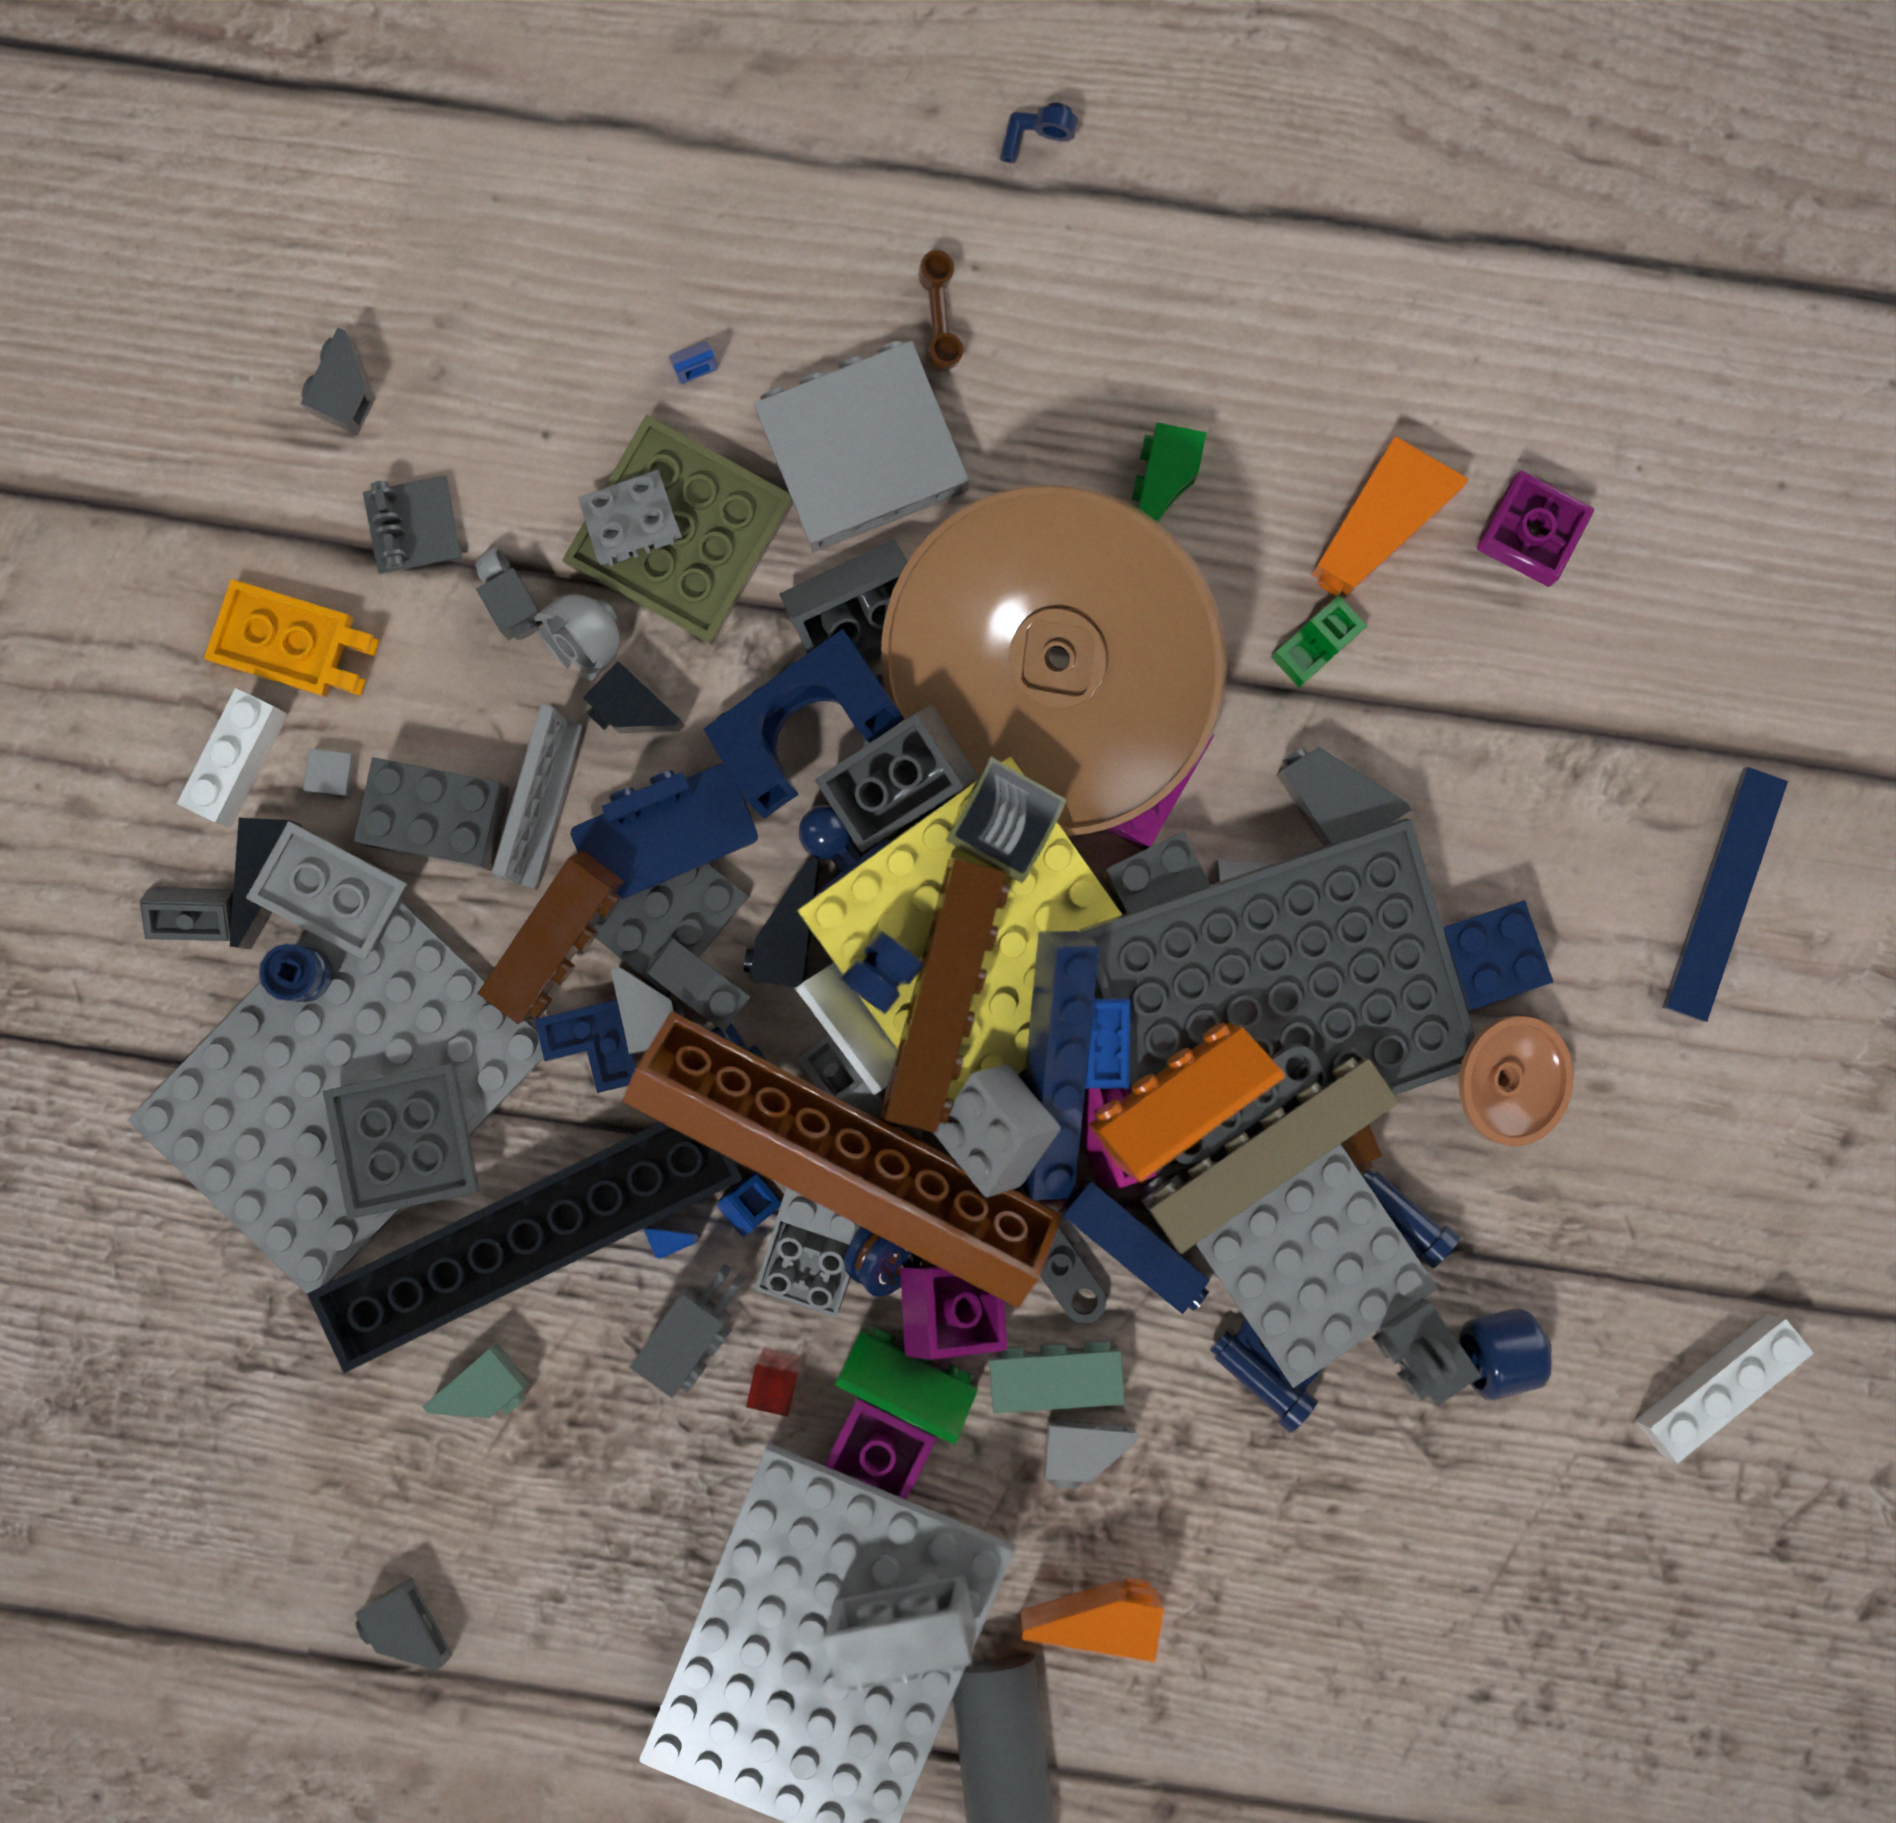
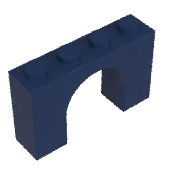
M843 629L832 637L825 639L814 650L797 662L790 664L779 675L762 687L755 689L751 695L730 710L720 714L716 720L703 728L745 800L764 819L799 795L777 756L779 733L785 722L797 710L815 702L828 701L837 703L842 706L853 725L869 743L905 719L858 647Z

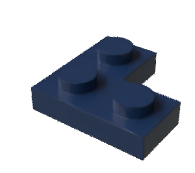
M618 1000L534 1019L545 1062L587 1052L597 1093L629 1085L635 1072L636 1064L633 1054H629Z

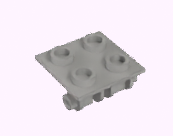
M659 470L578 497L597 561L601 565L609 563L610 567H612L617 562L631 558L629 554L631 551L634 558L639 557L637 551L639 548L644 547L646 553L649 554L651 553L649 547L651 544H653L654 549L669 544L671 546L675 545L674 540L682 538Z

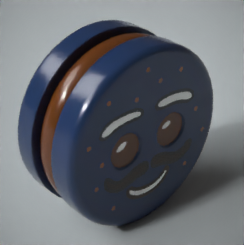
M861 1227L846 1251L844 1267L848 1276L857 1283L862 1284L869 1294L882 1297L901 1288L900 1267L919 1266L923 1258Z

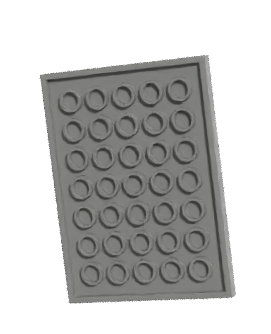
M401 899L398 901L366 960L308 932L297 945L315 948L323 953L330 962L333 974L331 985L326 993L317 1000L306 1003L279 1000L268 994L260 982L127 1120L306 1294L333 1281L401 1210L396 1209L347 1220L323 1090L453 1063L456 1066L470 1137L544 1060L537 1029L528 1020L518 1025L478 995V991L486 980Z
M768 1443L639 1762L785 1823H900L965 1667L960 1671L950 1674L940 1673L939 1670L922 1673L916 1679L908 1682H896L894 1679L876 1682L872 1687L860 1691H853L849 1687L836 1690L823 1639L834 1600L965 1575L977 1624L975 1646L1014 1554L1015 1545Z

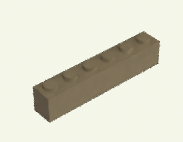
M1353 1057L1349 1058L1331 1071L1335 1078L1323 1087H1320L1318 1082H1315L1295 1097L1299 1101L1297 1105L1286 1112L1282 1107L1277 1108L1259 1121L1263 1128L1252 1136L1248 1137L1244 1131L1225 1144L1223 1147L1227 1151L1226 1154L1214 1162L1208 1156L1187 1170L1191 1178L1176 1187L1172 1181L1152 1194L1151 1197L1155 1203L1147 1207V1209L1176 1251L1182 1254L1400 1103L1370 1059L1356 1062Z

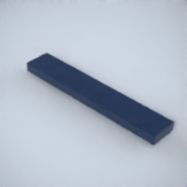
M1750 767L1743 768L1662 1008L1700 1022H1708L1788 784L1787 780Z

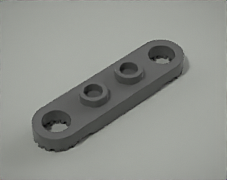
M1289 1044L1285 1048H1281L1279 1052L1270 1058L1278 1065L1286 1077L1199 1139L1200 1144L1197 1145L1198 1148H1195L1193 1152H1181L1174 1158L1184 1164H1195L1202 1161L1315 1082L1320 1071V1063L1316 1054L1309 1048L1299 1044ZM1302 1055L1308 1063L1305 1074L1296 1079L1288 1077L1286 1073L1288 1060L1293 1056Z
M1020 1187L1021 1194L1030 1198L1028 1194ZM1034 1200V1201H1036V1202H1038L1039 1204L1042 1205V1203L1040 1202V1200ZM1058 1227L1040 1277L1073 1321L1082 1324L1092 1323L1099 1319L1105 1310V1293ZM1080 1289L1093 1291L1097 1300L1095 1308L1087 1313L1077 1312L1072 1307V1297L1075 1292Z

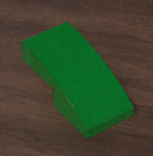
M1338 595L1281 646L1271 658L1300 688L1358 636L1367 625Z

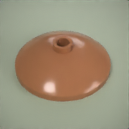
M1504 1017L1490 1023L1481 1030L1469 1045L1459 1074L1461 1104L1467 1119L1475 1130L1488 1140L1507 1146L1528 1145L1540 1140L1552 1131L1563 1117L1572 1094L1574 1074L1569 1050L1556 1030L1547 1023L1532 1017ZM1501 1072V1079H1500V1081L1498 1082V1076H1499V1073Z

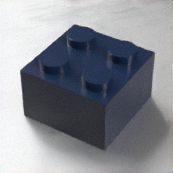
M1525 900L1443 927L1467 1010L1554 983Z

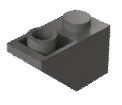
M337 328L333 338H328L321 349V363L315 375L309 376L304 383L301 404L311 415L358 436L376 398L356 343L345 330Z

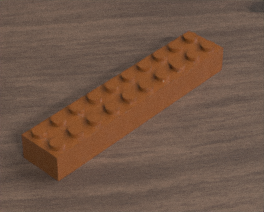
M672 1011L636 1067L622 1099V1102L1017 1308H1019L1038 1281L1062 1219V1215L1013 1189L985 1198L955 1159Z

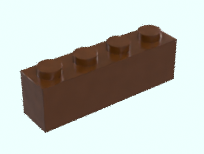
M584 850L568 857L477 994L518 1025L531 1016L536 1019L539 1018L552 1001L548 994L555 983L560 986L572 973L575 964L571 962L572 958L578 950L581 952L585 951L597 936L598 931L594 929V926L600 917L607 918L619 904L621 897L617 892L625 881Z

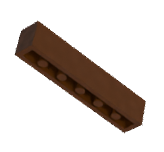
M948 859L921 960L924 967L916 978L880 1113L885 1120L935 1133L938 1131L939 1123L946 1124L952 1105V1098L947 1097L951 1080H958L963 1065V1055L958 1054L962 1037L968 1038L970 1036L975 1019V1012L970 1011L974 994H981L986 979V969L981 968L985 951L991 952L997 938L998 926L993 925L997 908H1004L1009 893V883L1004 882L1006 872L958 859Z

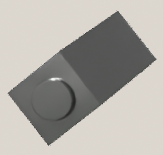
M672 937L646 970L647 974L723 1031L727 1029L750 998L738 985Z
M412 1578L367 1602L355 1613L358 1619L356 1621L357 1631L366 1644L371 1643L375 1653L432 1670H437L444 1666L452 1656Z

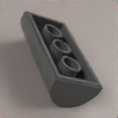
M1035 1654L972 1661L970 1665H966L952 1698L966 1823H1055Z

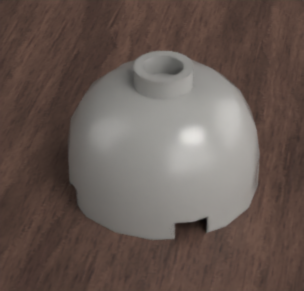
M569 594L554 600L535 616V622L542 621L543 626L537 631L549 651L566 668L570 666L572 661L579 669L583 670L577 675L578 677L592 681L616 658L620 647L619 630L615 623L617 616L606 602L602 600L597 602L589 596L580 594Z

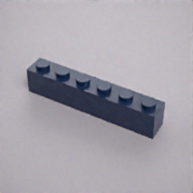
M1038 931L1024 1084L1059 1124L1061 1129L1022 1186H1020L1032 1200L1074 1198L1099 956V945L1081 931Z

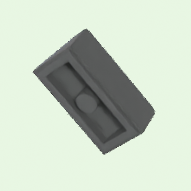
M151 887L139 901L145 939L230 941L233 904L232 889Z

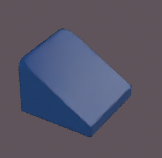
M708 341L700 342L669 356L680 384L692 381L719 368Z
M755 1171L717 1204V1207L742 1237H745L780 1208L782 1202Z
M659 1226L644 1228L655 1258L659 1259L691 1246L701 1238L696 1231Z

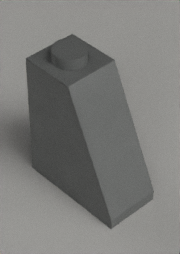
M1302 747L1282 760L1286 768L1277 774V777L1323 846L1388 825L1411 811L1407 802L1320 747L1309 753Z

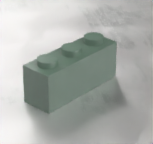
M1110 1340L1085 1341L1084 1349L1067 1350V1343H1047L1041 1345V1352L1026 1353L1023 1351V1346H1007L1006 1351H997V1355H989L993 1414L1125 1404L1121 1351L1118 1346L1110 1347Z

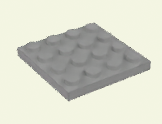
M1341 1144L1196 1243V1246L1293 1388L1379 1330L1382 1325L1421 1298L1424 1299L1438 1289Z

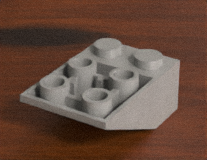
M786 1187L755 1290L836 1318L850 1278L844 1267L846 1251L862 1226Z

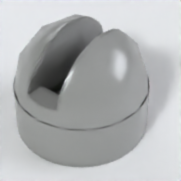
M496 546L485 551L478 557L476 562L477 574L485 583L511 569L506 557Z

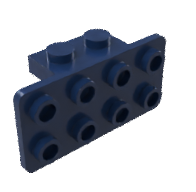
M724 764L716 765L688 778L683 772L675 775L673 770H669L652 777L649 780L650 786L636 792L633 787L622 789L609 796L610 803L601 806L604 814L574 826L570 833L578 853L584 850L625 881L617 892L621 900L756 843L759 837L742 794Z

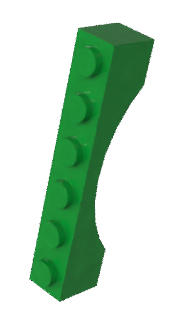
M1157 422L1153 436L1145 434L1140 460L1147 461L1144 476L1136 475L1131 500L1139 502L1138 510L1159 523L1163 514L1174 501L1194 485L1199 473L1207 432Z

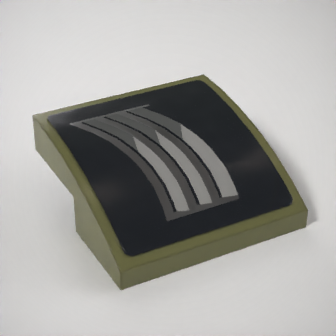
M990 757L984 764L969 798L962 805L945 841L995 869L1006 872V875L1023 883L1046 844L1067 800Z

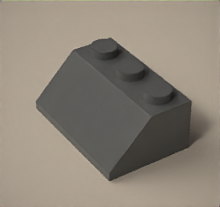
M895 539L779 593L807 654L818 647L825 639L832 637L843 629L858 647L867 662L881 656L882 631L886 610L892 591L908 562Z

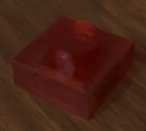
M756 1363L746 1408L788 1417L799 1372Z

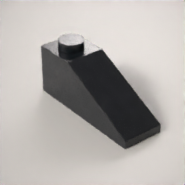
M238 818L230 947L252 949L273 912L246 899L288 821L302 827V824L292 820Z
M808 859L756 936L754 947H747L744 972L751 973V982L797 988L805 982L812 931L797 910L817 894L821 864L819 859Z

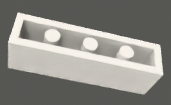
M1767 1313L1634 1421L1661 1455L1679 1463L1814 1353L1786 1318Z

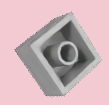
M1009 1064L972 1073L951 1105L946 1124L940 1123L937 1133L934 1132V1134L984 1197L987 1198L1022 1186L1061 1127Z

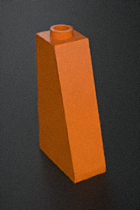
M1394 436L1311 575L1318 579L1317 584L1325 591L1334 595H1339L1341 592L1348 596L1462 490L1469 479Z

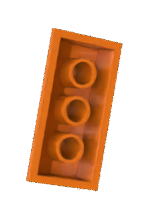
M1230 1022L1213 1026L1202 1036L1204 1039L1202 1043L1192 1050L1186 1048L1177 1052L1167 1061L1168 1067L1156 1076L1154 1074L1144 1076L1132 1086L1133 1092L1120 1102L1118 1100L1108 1102L1096 1112L1097 1118L1088 1125L1118 1168L1137 1181H1143L1286 1077L1278 1065L1243 1027Z

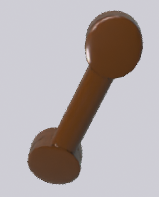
M933 250L923 257L918 272L920 284L929 293L933 340L927 351V357L933 366L940 369H951L958 365L963 355L961 340L949 332L945 288L948 286L953 275L954 263L947 253Z

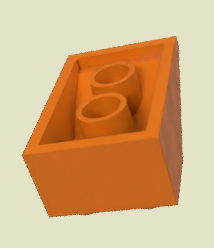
M1126 1577L1124 1583L1112 1581L1021 1609L1019 1616L1022 1640L1155 1663L1164 1607L1157 1590L1150 1588L1151 1583L1149 1581Z

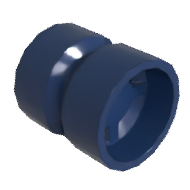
M878 930L864 947L866 957L863 960L855 959L840 977V980L869 1004L886 1015L900 997L898 987L901 984L909 985L924 965L894 939Z
M287 943L275 946L268 951L262 959L259 969L261 985L268 994L279 1000L304 1003L317 1000L324 995L331 985L333 974L331 964L323 953L315 948Z

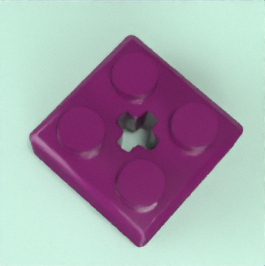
M1521 470L1512 478L1477 544V550L1550 587L1559 580L1594 513V508ZM1533 521L1540 524L1538 531L1541 534L1537 537L1530 534V528L1528 527Z

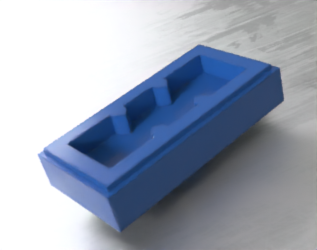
M1094 998L1085 1088H1129V999Z

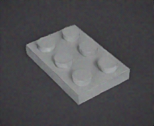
M288 821L246 899L366 960L408 884Z

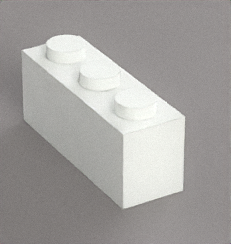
M235 688L177 804L215 823L231 828L288 714Z

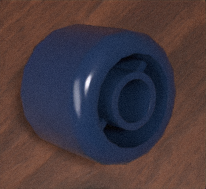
M1514 1308L1474 1318L1463 1324L1459 1333V1344L1481 1375L1480 1378L1470 1384L1479 1396L1488 1401H1494L1536 1390L1547 1384L1552 1371L1551 1343L1533 1314L1522 1308Z

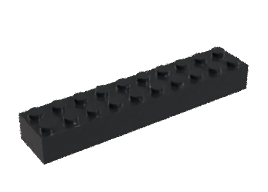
M660 1122L308 1292L307 1296L344 1374L746 1179L747 1176L741 1163Z

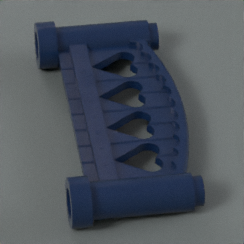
M1369 1169L1362 1172V1177L1416 1257L1420 1258L1431 1269L1438 1266L1454 1249L1461 1237L1448 1225L1443 1227L1438 1225L1378 1171L1373 1172ZM1244 1318L1237 1334L1231 1335L1226 1330L1209 1349L1215 1355L1214 1359L1278 1415L1276 1422L1289 1433L1294 1432L1308 1418L1318 1404V1400L1306 1388L1322 1369L1293 1388L1267 1349L1260 1345L1259 1337L1246 1318Z

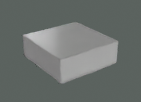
M309 748L303 791L349 797L355 755Z

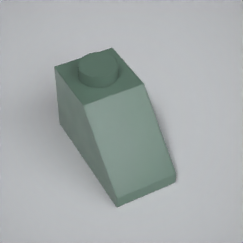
M496 1344L423 1406V1409L428 1414L491 1418L501 1410L507 1416L526 1399L521 1391L531 1382L504 1350Z

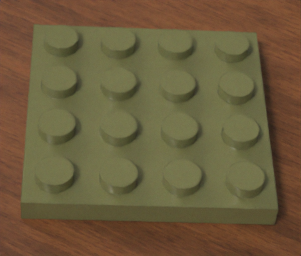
M646 414L604 488L659 470L682 538L674 540L675 545L671 546L669 544L654 549L653 544L649 545L651 550L649 554L646 553L644 547L637 549L639 554L637 558H634L631 551L629 552L631 558L617 562L614 566L610 567L609 563L601 565L600 562L598 563L587 525L584 521L562 561L569 567L712 645L792 506L793 501L790 493Z

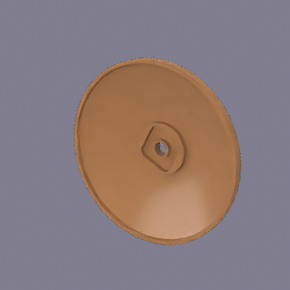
M1055 484L1031 485L1009 489L964 507L941 523L920 544L902 570L892 591L882 631L881 665L884 688L904 716V720L933 704L978 776L990 757L1002 762L1011 756L1024 776L1067 800L1057 823L1067 836L1112 828L1137 817L1166 797L1190 772L1209 742L1220 714L1226 681V646L1220 616L1206 580L1180 543L1159 523L1126 502L1098 491L1077 486ZM1053 646H1061L1067 650L1070 656L1068 667L1057 668L1051 663L1049 652ZM961 789V790H959L958 792H956L955 794H953V796H955L956 794H958V793H959L960 791H962L963 789Z

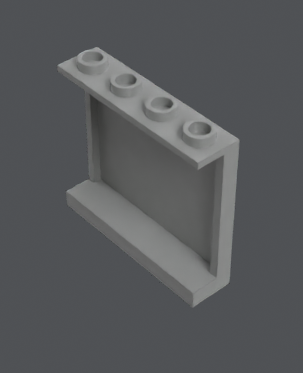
M900 341L891 342L881 347L877 355L864 360L862 357L848 359L839 365V370L823 375L822 372L810 374L800 380V385L785 391L783 388L769 390L761 395L760 401L754 403L758 419L761 421L812 553L969 491V479L912 341L902 344Z

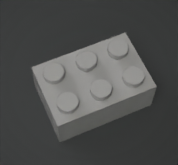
M965 1575L834 1600L823 1639L835 1689L849 1687L853 1691H860L870 1688L880 1681L894 1679L896 1682H908L916 1679L922 1673L939 1670L940 1673L950 1674L962 1670L966 1665H970L977 1624Z

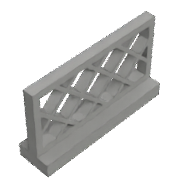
M540 705L492 870V874L497 879L537 890L585 729L581 724L566 720L554 707Z

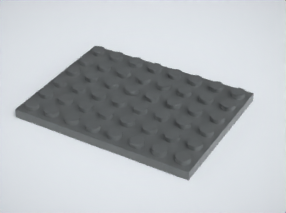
M1405 818L1079 929L1084 935L1099 945L1096 984L1100 997L1130 1000L1129 1084L1131 1088L1144 1076L1149 1074L1156 1076L1167 1068V1061L1177 1052L1186 1048L1192 1050L1204 1041L1202 1038L1204 1033L1220 1023L1228 1024L1230 1022L1243 1027L1269 1057L1289 1044H1299L1309 1048L1316 1054L1320 1063L1319 1075L1315 1080L1320 1087L1333 1080L1335 1077L1331 1071L1349 1058L1353 1057L1356 1062L1370 1059L1394 1095L1460 1073L1464 1055L1475 1038L1411 819ZM1296 1055L1288 1060L1286 1064L1288 1077L1296 1079L1305 1074V1070H1307L1306 1065H1308L1306 1058L1302 1055ZM1293 1097L1280 1107L1286 1112L1297 1105L1299 1101L1296 1097ZM1258 1121L1245 1130V1132L1250 1137L1262 1129L1263 1126ZM1199 1140L1183 1152H1193L1195 1148H1198ZM1222 1146L1209 1155L1212 1160L1223 1156L1227 1151ZM1173 1158L1159 1168L1156 1173L1159 1177H1163L1192 1167L1195 1164H1184Z

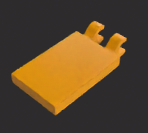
M230 579L203 659L325 698L328 697L331 686L362 696L367 680L359 678V675L339 670L337 667L344 646L375 656L380 640L373 638L371 634L351 629L354 618L348 614Z

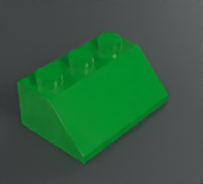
M872 1325L870 1331L861 1327L838 1374L835 1386L955 1445L978 1392V1384L972 1382L974 1375L954 1364H950L949 1368L946 1369L932 1362L933 1359L905 1356V1348L893 1343L896 1338L894 1334L875 1325Z

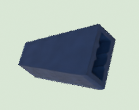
M1087 1178L1074 1191V1198H1069L1059 1210L1063 1217L1182 1315L1188 1308L1192 1311L1196 1310L1207 1297L1209 1291L1205 1286L1210 1282L1208 1278Z

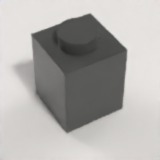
M514 568L476 588L499 631L508 641L516 638V640L525 639L539 629L537 624L542 621L535 622V616L541 611L521 576Z

